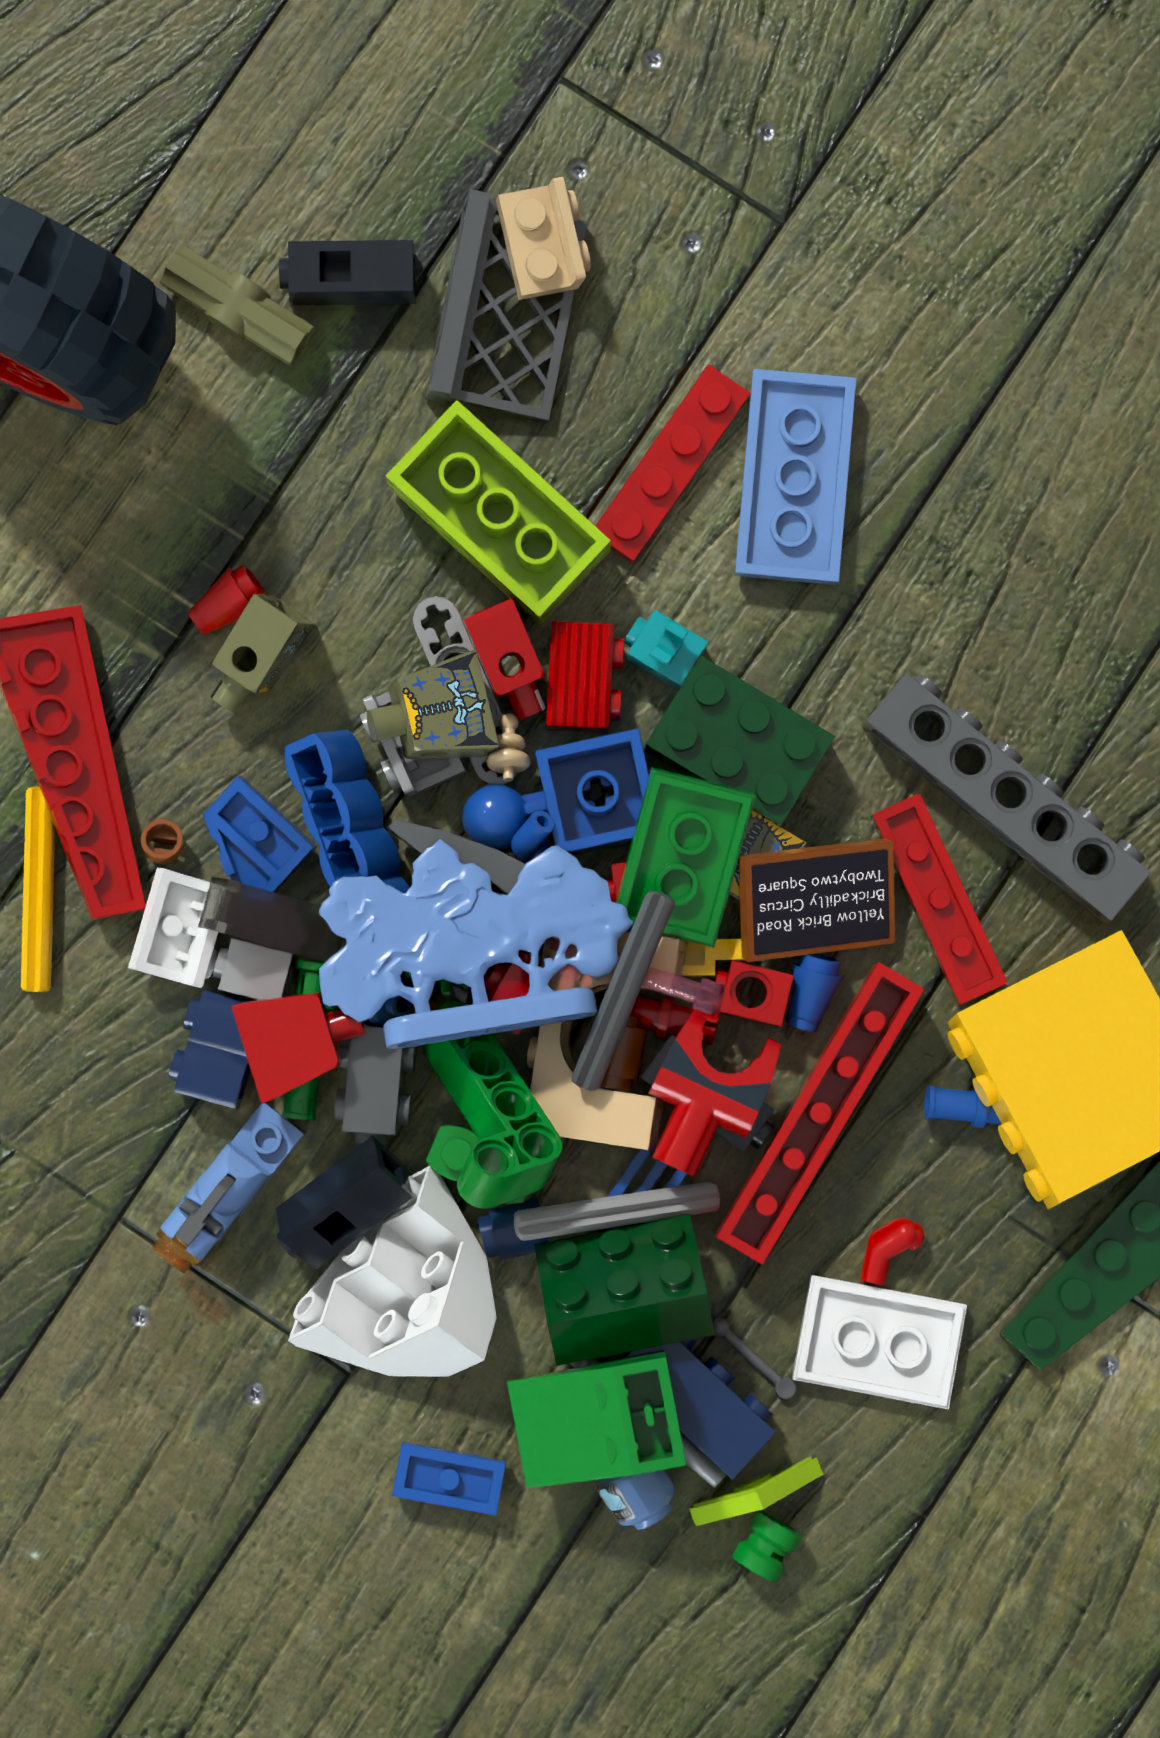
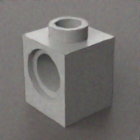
M231 938L229 949L221 947L219 950L213 977L221 979L218 989L256 1000L285 997L288 995L294 972V959H297L298 956Z

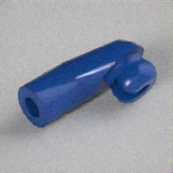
M542 810L534 811L512 838L511 849L524 864L549 848V840L546 837L554 829L555 824L547 812Z

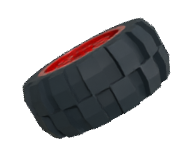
M0 194V384L76 416L103 424L116 426L122 424L147 403L175 345L176 310L174 302L165 292L156 287L151 280L106 249L57 221Z

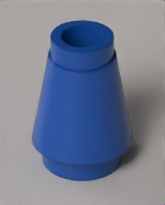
M820 954L800 955L798 962H792L791 975L794 976L789 996L788 1025L806 1031L817 1032L819 1022L822 1021L843 977L838 974L840 961Z

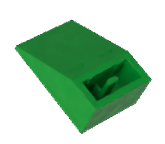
M665 1351L507 1381L526 1488L633 1476L686 1466Z

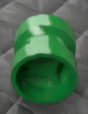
M759 1510L756 1511L750 1522L752 1531L748 1539L739 1541L731 1556L750 1571L777 1584L785 1570L783 1565L784 1558H786L788 1553L796 1551L803 1539V1535L774 1516Z

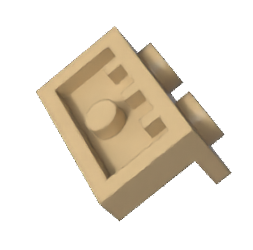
M553 178L547 186L498 195L496 204L518 300L578 289L586 278L585 272L590 271V255L586 242L584 240L578 241L574 222L579 220L578 203L574 191L566 190L564 178Z

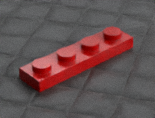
M708 364L595 525L611 540V549L632 564L640 556L750 398L751 393Z
M918 793L872 814L871 818L880 838H887L893 841L894 868L957 1004L961 1005L1007 984L1006 977L921 794Z

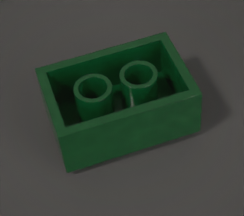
M700 655L646 742L645 752L685 776L754 793L756 796L752 810L781 827L835 736Z
M690 1214L534 1244L547 1326L556 1366L714 1335L708 1294Z

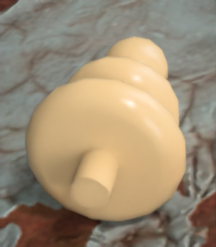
M511 713L504 714L500 718L499 725L502 729V734L497 735L499 747L496 751L489 754L486 760L488 767L495 772L502 773L503 780L506 782L513 781L514 774L526 770L531 763L529 756L522 752L526 745L524 738L515 734L519 724L518 718Z

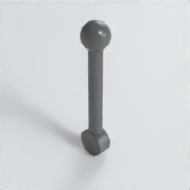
M717 1317L712 1320L714 1335L712 1336L726 1340L775 1385V1392L779 1397L788 1399L794 1396L796 1385L791 1378L781 1377L729 1330L730 1326L726 1319Z

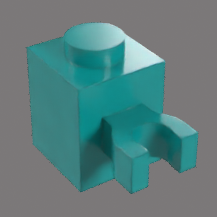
M654 609L648 621L639 616L624 641L626 645L631 647L627 653L628 662L677 692L700 655L703 656L708 645V641Z

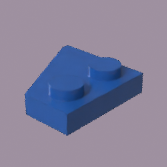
M237 776L203 814L210 835L217 842L220 849L219 858L226 877L230 876L239 899L240 906L238 908L241 916L247 921L253 919L317 847L314 842L243 776Z

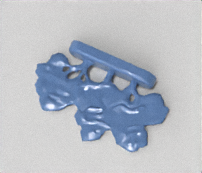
M441 839L433 846L427 848L413 862L412 886L406 893L386 885L377 875L370 877H342L336 880L330 887V896L322 903L319 909L320 916L326 920L331 931L337 936L346 938L347 943L319 968L323 1004L327 1006L338 1005L345 1015L352 1017L357 1022L372 1018L381 1009L386 1000L398 995L414 1004L416 1014L392 1018L384 1024L383 1032L386 1048L388 1049L414 1047L579 1020L596 1015L598 1013L596 998L591 989L571 988L554 991L549 987L548 983L553 975L567 964L575 966L581 974L596 978L610 974L619 961L617 940L633 926V921L628 917L627 908L622 904L611 901L608 881L601 878L594 870L581 867L576 857L559 846H551L527 862L518 875L517 883L509 894L499 895L491 889V876L488 872L474 863H461L458 853ZM550 937L559 938L560 945L554 960L552 958H545V967H539L538 952L543 943ZM569 945H576L578 950L576 956L566 959L565 952ZM519 950L531 953L530 964H526L518 956ZM509 962L520 966L529 974L530 987L526 996L488 1001L483 976L489 967L498 963ZM403 971L411 973L414 987L403 985L400 977ZM445 979L456 984L464 983L471 987L472 1005L431 1011L428 1002L435 981Z

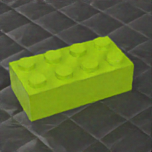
M458 400L449 407L385 476L389 488L507 597L512 598L514 603L540 627L611 551V540Z

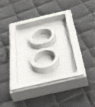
M810 1275L792 1379L949 1410L967 1305Z

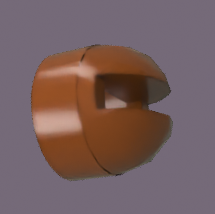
M157 819L150 822L143 829L141 845L145 855L150 860L159 864H167L180 856L184 848V839L177 824L167 819ZM151 841L160 844L175 845V847L169 850L150 847Z

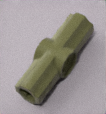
M184 245L173 254L160 280L164 288L174 293L186 303L205 313L204 316L212 324L228 335L241 341L246 338L291 367L302 357L315 332L314 326L270 299L271 296L249 278L234 271L231 274L227 273Z

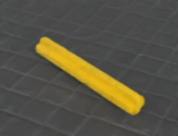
M39 786L30 787L26 790L21 988L26 992L49 991L52 973L55 825Z

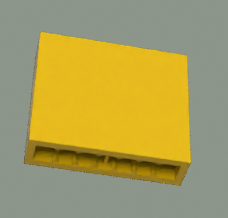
M1122 930L956 1013L947 1022L951 1029L947 1036L952 1049L959 1059L968 1060L976 1075L973 1079V1086L979 1099L986 1107L992 1105L1002 1123L998 1126V1132L1005 1147L1011 1154L1018 1153L1027 1170L1023 1176L1028 1190L1036 1201L1040 1202L1043 1200L1048 1210L1160 1152V998Z

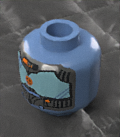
M666 1470L633 1476L599 1479L596 1485L598 1493L613 1518L623 1526L634 1525L637 1530L645 1529L663 1519L672 1509L670 1501L674 1497L675 1486Z

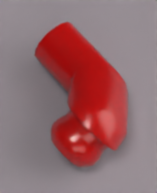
M895 1218L873 1231L867 1241L860 1280L886 1285L891 1258L907 1249L916 1250L922 1245L924 1241L922 1226L908 1218Z

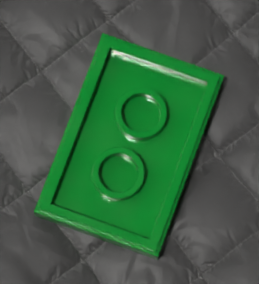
M651 767L615 902L627 908L628 917L633 921V925L646 894L652 890L659 891L675 900V906L663 935L715 947L756 796L754 793Z

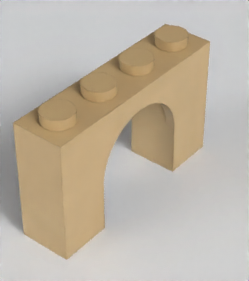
M625 932L617 940L618 960L621 957L630 932ZM550 937L546 939L543 948V963L545 958H552L554 960L560 945L559 938ZM661 938L641 990L680 995L683 977L682 969L687 950L686 942L675 938ZM569 945L565 952L566 959L576 956L578 951L576 945ZM567 964L553 975L548 985L554 991L571 988H589L594 994L608 989L617 964L610 974L597 978L581 974L575 966ZM573 1021L540 1026L538 1037L531 1038L528 1048L527 1066L528 1068H533L531 1088L529 1090L559 1136L655 1151L659 1139L664 1101L657 1097L611 1091L601 1087L595 1091H589L577 1086L571 1080L576 1067L570 1048V1031Z

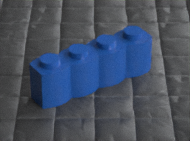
M348 729L311 734L285 746L286 769L294 787L303 796L302 811L304 820L310 834L320 845V864L329 886L331 887L336 880L342 877H370L377 875L386 885L406 893L410 887L400 877L399 853L392 837L383 828L382 805L376 790L365 778V758L356 737Z

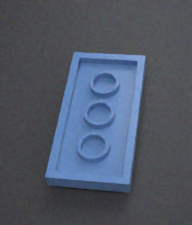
M753 369L734 576L838 585L856 378Z

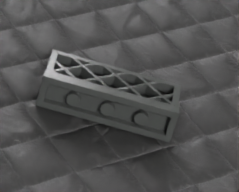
M470 189L463 204L425 400L445 404L446 401L455 402L458 400L464 405L547 423L550 419L575 289L562 292L560 302L546 311L543 310L535 297L526 299L536 317L514 330L499 308V305L517 294L516 287L494 300L482 282L484 271L500 261L513 279L507 249H503L492 232L495 215H499L496 200L490 199V193ZM578 220L574 222L578 241L585 239L587 221ZM490 245L496 256L486 261ZM479 295H481L487 305L477 311ZM491 311L507 336L484 350L473 333V326L475 320ZM558 311L556 325L554 327V325L548 317ZM541 322L553 341L551 351L534 361L518 336ZM511 341L527 366L504 380L489 355ZM471 344L477 355L467 361ZM479 361H482L497 386L483 395L461 390L465 370ZM548 361L546 376H544L539 366ZM531 372L543 389L540 407L520 404L509 388V385ZM501 391L507 400L494 398L492 396Z

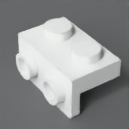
M157 867L128 968L202 988L204 980L208 979L214 971L217 959V951L214 949L219 928H224L230 917L232 908L231 899L228 898L230 887Z

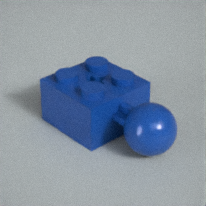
M639 729L537 750L535 754L543 791L521 796L509 786L488 784L474 791L467 799L463 808L462 821L468 837L474 842L496 850L510 848L515 833L536 810L547 812L552 817L555 824L552 830L555 846H559L573 856L629 844L632 842L649 778ZM594 782H600L603 790L611 789L613 793L612 796L606 798L605 805L602 807H596L593 801H585L583 795L590 793L591 784Z

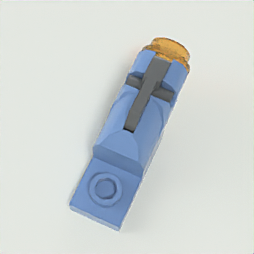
M268 1103L260 1104L234 1139L225 1145L156 1233L159 1239L152 1249L162 1259L182 1273H186L192 1264L198 1266L236 1218L245 1212L306 1133L283 1117L282 1114Z

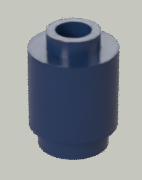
M538 1197L525 1200L524 1203H513L489 1209L490 1215L478 1217L479 1229L487 1259L500 1256L502 1261L535 1253L534 1244L549 1242L548 1238L552 1237L527 1241L520 1240L514 1229V1213L518 1210L541 1207Z

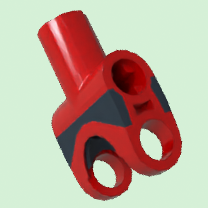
M700 1005L695 1007L669 1047L648 1093L675 1106L652 1157L693 1177H696L718 1127H722L746 1139L769 1091L781 1048V1043L768 1037L759 1057L754 1058L747 1068L733 1074L717 1071L709 1065L703 1055L702 1041L704 1033L701 1031L710 1010Z

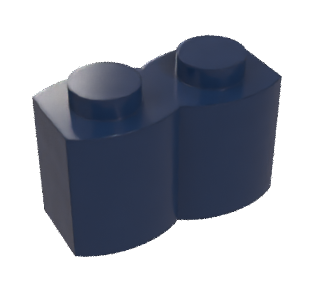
M203 990L200 1000L191 999L183 1024V1029L191 1031L185 1051L176 1050L169 1072V1080L176 1081L174 1092L239 1110L251 1069L231 1006L245 1001Z

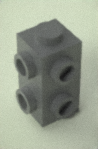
M364 1026L366 1034L342 1041L340 1045V1055L343 1062L340 1067L348 1069L346 1089L338 1088L335 1120H343L342 1131L356 1132L355 1143H363L373 1135L380 1143L386 1145L387 1135L400 1136L401 1125H410L412 1094H404L406 1073H414L417 1046L388 1049L385 1044L383 1028Z

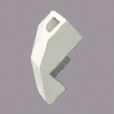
M428 1166L408 1176L413 1198L344 1248L308 1293L298 1302L293 1314L295 1322L288 1340L297 1347L387 1376L449 1377L485 1360L497 1318L487 1257L441 1175Z

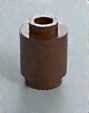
M629 1016L601 1087L631 1092L633 1079L639 1080L648 1030L638 1028L639 1017Z

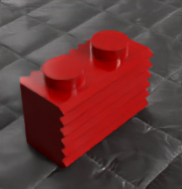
M552 621L546 719L547 730L609 733V721H620L621 690L611 689L612 669L622 670L624 638H614V624Z

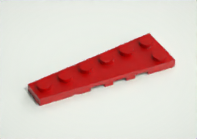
M78 605L0 618V688L90 917L93 921L143 911L146 907L82 607Z

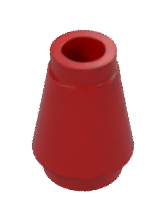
M242 564L235 570L229 567L187 612L195 626L206 636L213 630L216 631L237 621L253 594H267L252 571Z

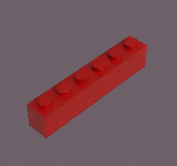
M880 962L873 964L714 1234L716 1238L763 1265L919 1000L924 988Z

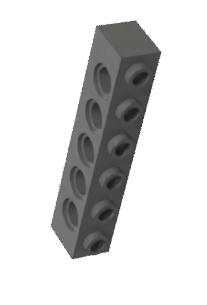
M905 673L868 717L862 727L1101 923L1104 924L1112 921L1151 873L1142 865L1145 860L1143 854L1122 839L1116 844L1101 831L1105 826L1104 823L1086 808L1080 806L1076 811L1060 797L1064 791L1049 777L1039 773L1035 778L1019 765L1023 761L1022 756L1007 743L999 740L994 744L979 732L983 727L982 724L972 714L961 707H958L954 712L939 699L942 695L941 690L929 679L920 674L913 678L908 673ZM920 716L934 718L939 723L941 729L939 739L932 742L920 739L914 730L915 719ZM967 748L978 754L981 767L977 774L967 775L958 770L955 765L957 750ZM1009 781L1019 788L1021 801L1018 807L1007 808L998 802L995 790L999 782ZM1040 815H1052L1060 822L1061 835L1057 841H1046L1038 834L1036 822ZM1082 847L1093 848L1101 856L1102 866L1096 875L1086 874L1078 866L1077 855Z

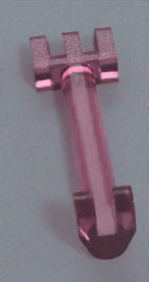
M553 939L550 949L558 951L560 941ZM569 945L565 954L569 955V958L576 956L578 951L576 945ZM569 964L556 972V974L576 981H580L582 975L575 966ZM617 964L615 965V967L613 968V970H612V971L610 972V974H608V975L613 976L614 971H615V969H616V967H617ZM651 966L642 984L644 987L694 1003L693 1009L713 1016L719 1010L724 996L723 984L702 978L701 983Z

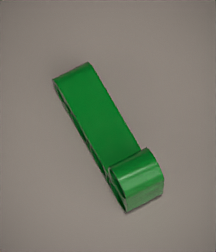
M450 1001L441 1005L438 1010L466 1006L468 1004ZM493 1034L424 1045L423 1051L427 1060L479 1139L471 1149L458 1178L457 1189L460 1196L470 1205L485 1209L542 1189L562 1152V1141Z

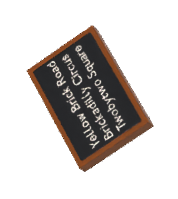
M882 838L739 855L742 958L747 962L895 943L893 841Z

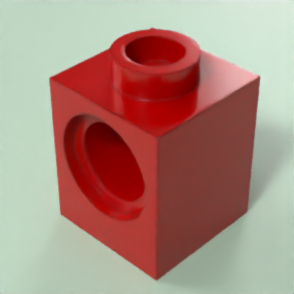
M732 960L728 971L718 969L711 1000L720 1002L718 1009L720 1014L779 1028L782 1026L794 975ZM753 978L762 984L765 997L761 1005L755 1008H747L739 1003L735 991L737 984L741 980Z

